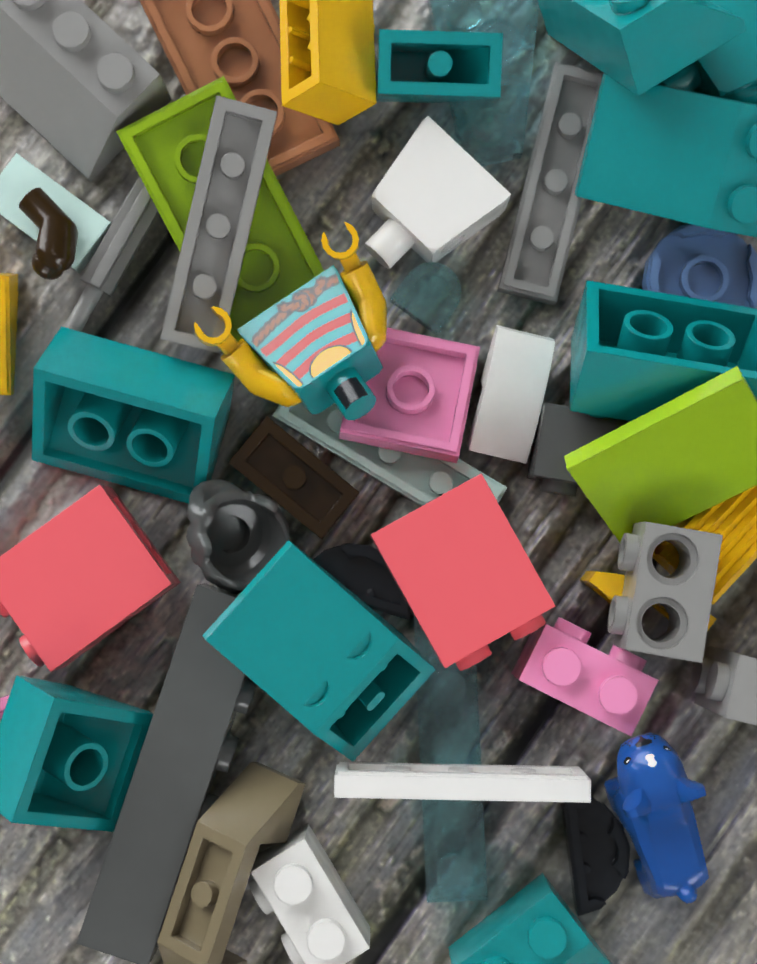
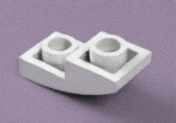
M496 325L480 380L483 388L467 439L469 451L524 464L527 463L548 383L555 347L554 339Z

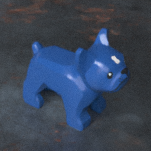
M654 733L638 735L626 740L620 746L617 754V777L604 782L607 798L612 810L616 812L623 827L629 833L639 858L635 859L633 863L644 893L655 899L678 896L686 904L693 903L697 898V888L702 886L709 878L691 802L707 795L705 786L687 778L679 755L660 735Z

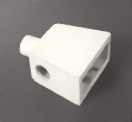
M427 116L420 123L372 194V210L385 223L367 240L364 246L387 269H390L410 248L428 264L432 265L498 218L506 210L511 193L434 120Z

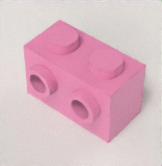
M558 617L554 627L545 624L531 633L511 674L519 681L632 736L659 681L642 672L647 661L625 649L614 646V644L608 655L587 645L592 633Z

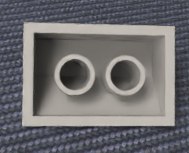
M0 0V97L92 182L124 149L116 131L153 113L170 102L171 97L161 75L82 0Z

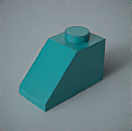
M379 29L376 100L381 102L443 103L499 99L501 97L503 33Z

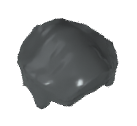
M223 479L203 481L195 486L190 494L187 514L190 525L186 538L191 547V558L201 568L207 581L231 594H240L288 540L291 541L289 523L277 503L265 495L253 494L250 491H243L233 483Z

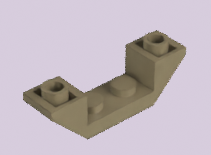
M251 762L197 821L157 941L164 964H247V960L228 951L226 947L260 844L287 842L306 783L259 762Z

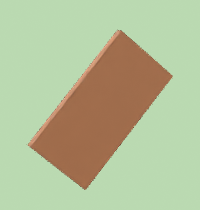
M139 0L185 95L224 76L237 101L277 111L276 123L267 157L276 177L340 146V139L332 123L282 106L280 19L270 0Z

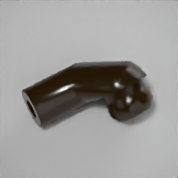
M35 188L24 196L19 204V208L39 228L35 248L36 253L31 261L32 267L40 277L55 280L61 277L65 270L71 268L75 260L78 230L75 223L41 188Z

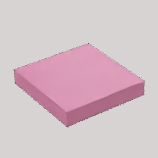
M387 328L386 342L377 351L383 368L379 374L366 382L376 396L375 406L359 419L347 420L343 416L339 439L457 463L480 347Z

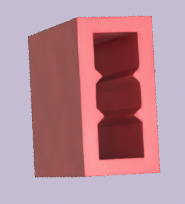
M482 473L370 535L440 664L444 668L456 663L459 671H463L476 665L492 654L488 644L508 633L511 634L514 641L533 633L547 623L542 614L556 607Z
M99 484L0 556V615L5 618L10 615L24 634L19 638V642L27 656L37 666L42 667L45 664L49 671L53 672L69 665L181 582L114 489Z

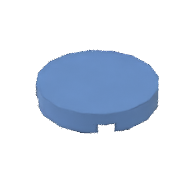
M692 224L681 225L661 239L646 260L642 289L756 308L757 253L751 244L747 245L735 233Z

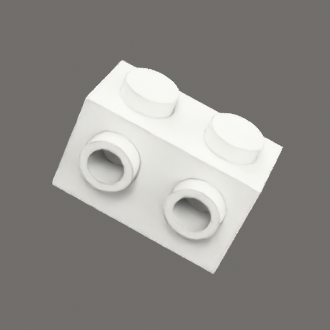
M309 824L290 834L287 842L276 843L257 855L251 871L254 879L249 881L250 890L261 910L266 915L274 911L286 931L281 935V940L293 964H346L370 949V926Z

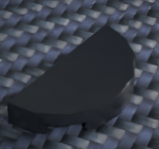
M345 543L326 549L313 559L370 608L410 620L411 609L379 551L374 547Z
M591 797V803L561 802L574 908L577 916L599 910L605 906V901L617 891L622 879H626L629 873L630 845L624 827L603 802Z

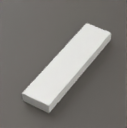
M339 762L336 765L334 775V798L591 803V779L579 766Z

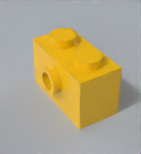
M279 0L282 106L339 126L377 104L373 0Z

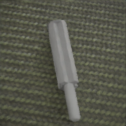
M140 176L135 181L81 276L80 280L87 283V286L63 327L82 332L103 293L112 297L159 212Z

